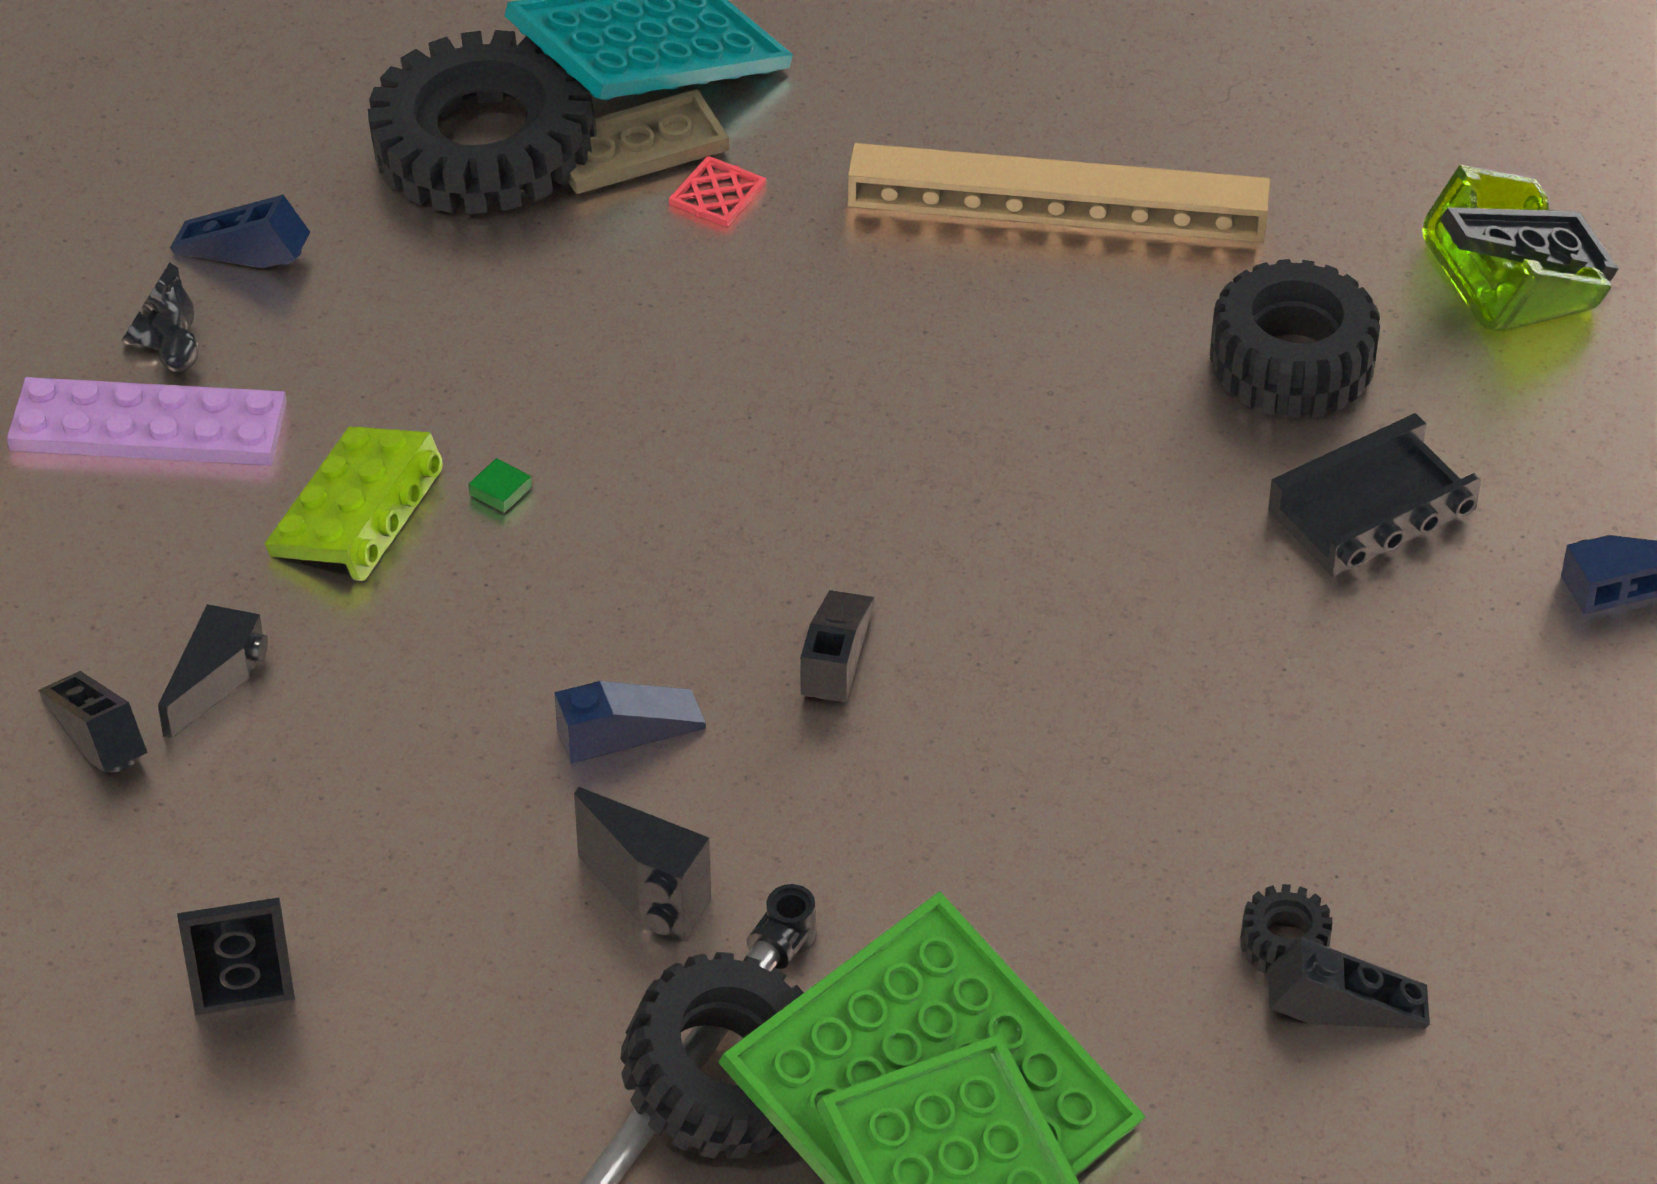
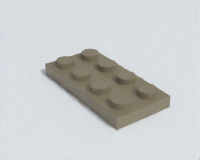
M698 89L595 118L596 135L595 137H590L592 153L588 151V160L585 165L576 164V168L570 172L569 184L576 194H580L729 150V137Z

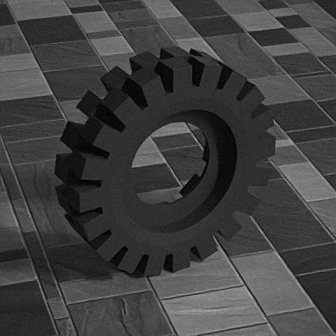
M495 30L490 44H483L481 31L461 33L462 47L456 49L448 37L429 42L430 57L414 49L400 58L402 69L390 66L380 77L381 87L373 88L369 98L371 109H368V120L375 160L379 171L384 172L385 181L395 191L404 189L405 198L421 205L431 197L432 206L435 210L452 213L461 198H464L466 214L487 213L489 198L497 197L501 211L521 207V190H524L534 201L552 194L551 180L564 186L570 181V172L576 168V164L585 165L588 160V151L592 153L590 137H595L596 122L592 95L589 90L574 77L567 74L562 66L546 55L529 37L525 36L517 45L515 31ZM505 96L518 99V105L527 110V118L521 129L513 136L494 143L481 145L458 144L446 138L437 126L439 116L442 118L463 107L462 101L478 98V103L504 102Z

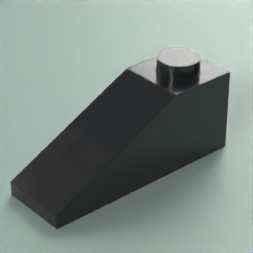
M206 605L158 703L163 737L173 738L246 682L256 663L264 660L268 647V637L262 632L260 614Z
M78 671L38 690L42 700L86 759L104 773L125 770L135 763L136 758L148 753L130 703L82 671Z

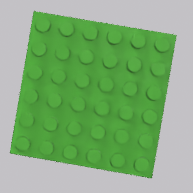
M941 891L724 1052L718 1061L825 1184L855 1183L816 1107L822 1096L1001 1034L1076 1177L1139 1126L1146 1117Z

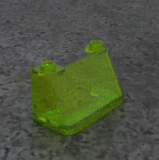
M1459 164L1425 217L1423 238L1427 246L1485 329L1505 332L1589 311L1596 308L1612 288L1607 278L1597 268L1584 267L1575 275L1567 274L1565 271L1542 267L1538 261L1525 259L1522 263L1461 250L1453 243L1451 236L1440 221L1447 207L1549 210L1548 197L1536 179Z

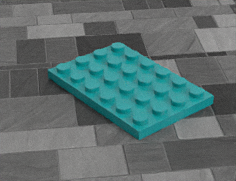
M518 0L507 2L504 15L522 34L529 37L546 55L562 66L567 74L574 77L587 88L592 96L602 100H610L613 97L630 94L641 95L648 91L660 89H676L679 86L691 84H707L709 81L728 78L738 79L741 76L758 73L769 74L771 71L789 69L793 57L790 51L728 0Z

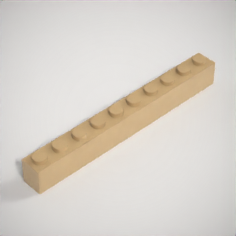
M854 143L848 172V207L1265 242L1270 178L864 143Z

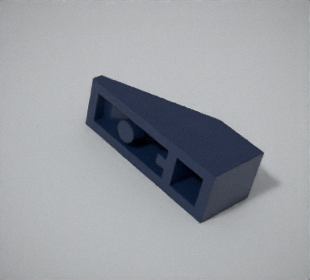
M283 194L185 220L170 249L174 254L265 268L277 264L287 265L294 262L301 255L302 247L310 231Z
M1606 535L1568 544L1561 577L1583 614L1657 597V540Z
M597 681L554 692L557 731L570 763L706 729L705 719L691 689Z

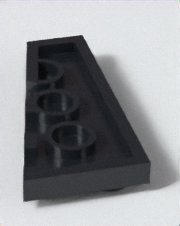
M1447 207L1440 219L1451 236L1453 243L1461 250L1611 281L1619 270L1579 211Z

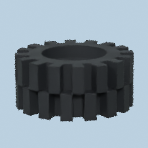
M1282 884L1281 892L1277 893L1274 885L1266 887L1265 897L1258 891L1252 896V903L1247 902L1242 920L1240 946L1242 952L1247 951L1246 959L1250 964L1258 960L1257 970L1265 974L1267 969L1300 937L1329 947L1333 921L1332 917H1329L1330 909L1328 905L1320 906L1321 897L1316 893L1307 898L1308 889L1299 886L1297 893L1290 892L1291 884ZM1286 924L1297 927L1305 934L1297 938H1282L1270 932L1268 928L1274 925Z

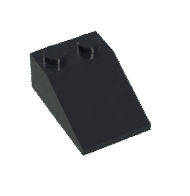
M578 787L574 793L579 858L641 925L648 927L657 934L669 935L685 941L711 901L710 838Z
M280 897L177 913L195 1015L295 999Z

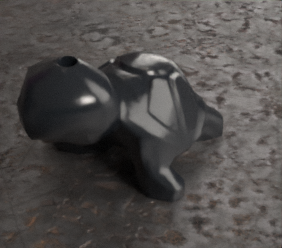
M169 262L141 307L149 313V316L139 311L121 341L126 345L139 344L158 349V357L163 366L171 372L182 373L196 362L199 343L194 334L188 331L194 321V305L182 287L179 268Z

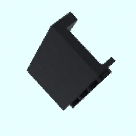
M1414 413L1271 480L1268 511L1334 577L1348 569L1358 568L1365 561L1384 552H1391L1401 544L1422 534H1429L1437 527L1451 520L1470 514L1477 508L1481 478L1475 473L1462 479L1459 478L1424 443L1426 422Z

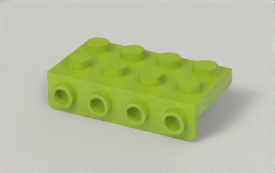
M349 426L264 543L270 557L346 564L353 580L365 581L442 470V457L438 452L431 433Z

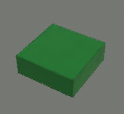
M495 458L468 484L469 495L505 513L532 488V478L525 472Z

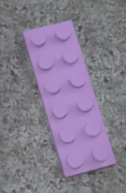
M25 377L7 435L9 451L272 466L287 404L285 391Z

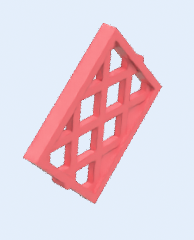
M707 156L669 197V205L692 213L698 218L702 217L728 228L764 188L766 178L741 169L737 165L733 166ZM712 168H717L726 173L714 174ZM707 170L708 176L700 177ZM737 177L748 180L750 182L739 184ZM731 178L732 186L719 188L717 181ZM711 182L713 189L699 191L697 184ZM692 187L693 192L686 193ZM750 189L744 196L742 190ZM736 192L738 199L724 201L722 194ZM716 195L718 202L704 204L702 197ZM696 199L698 206L684 200ZM735 206L730 212H728L727 207ZM721 208L723 215L721 216L708 210Z

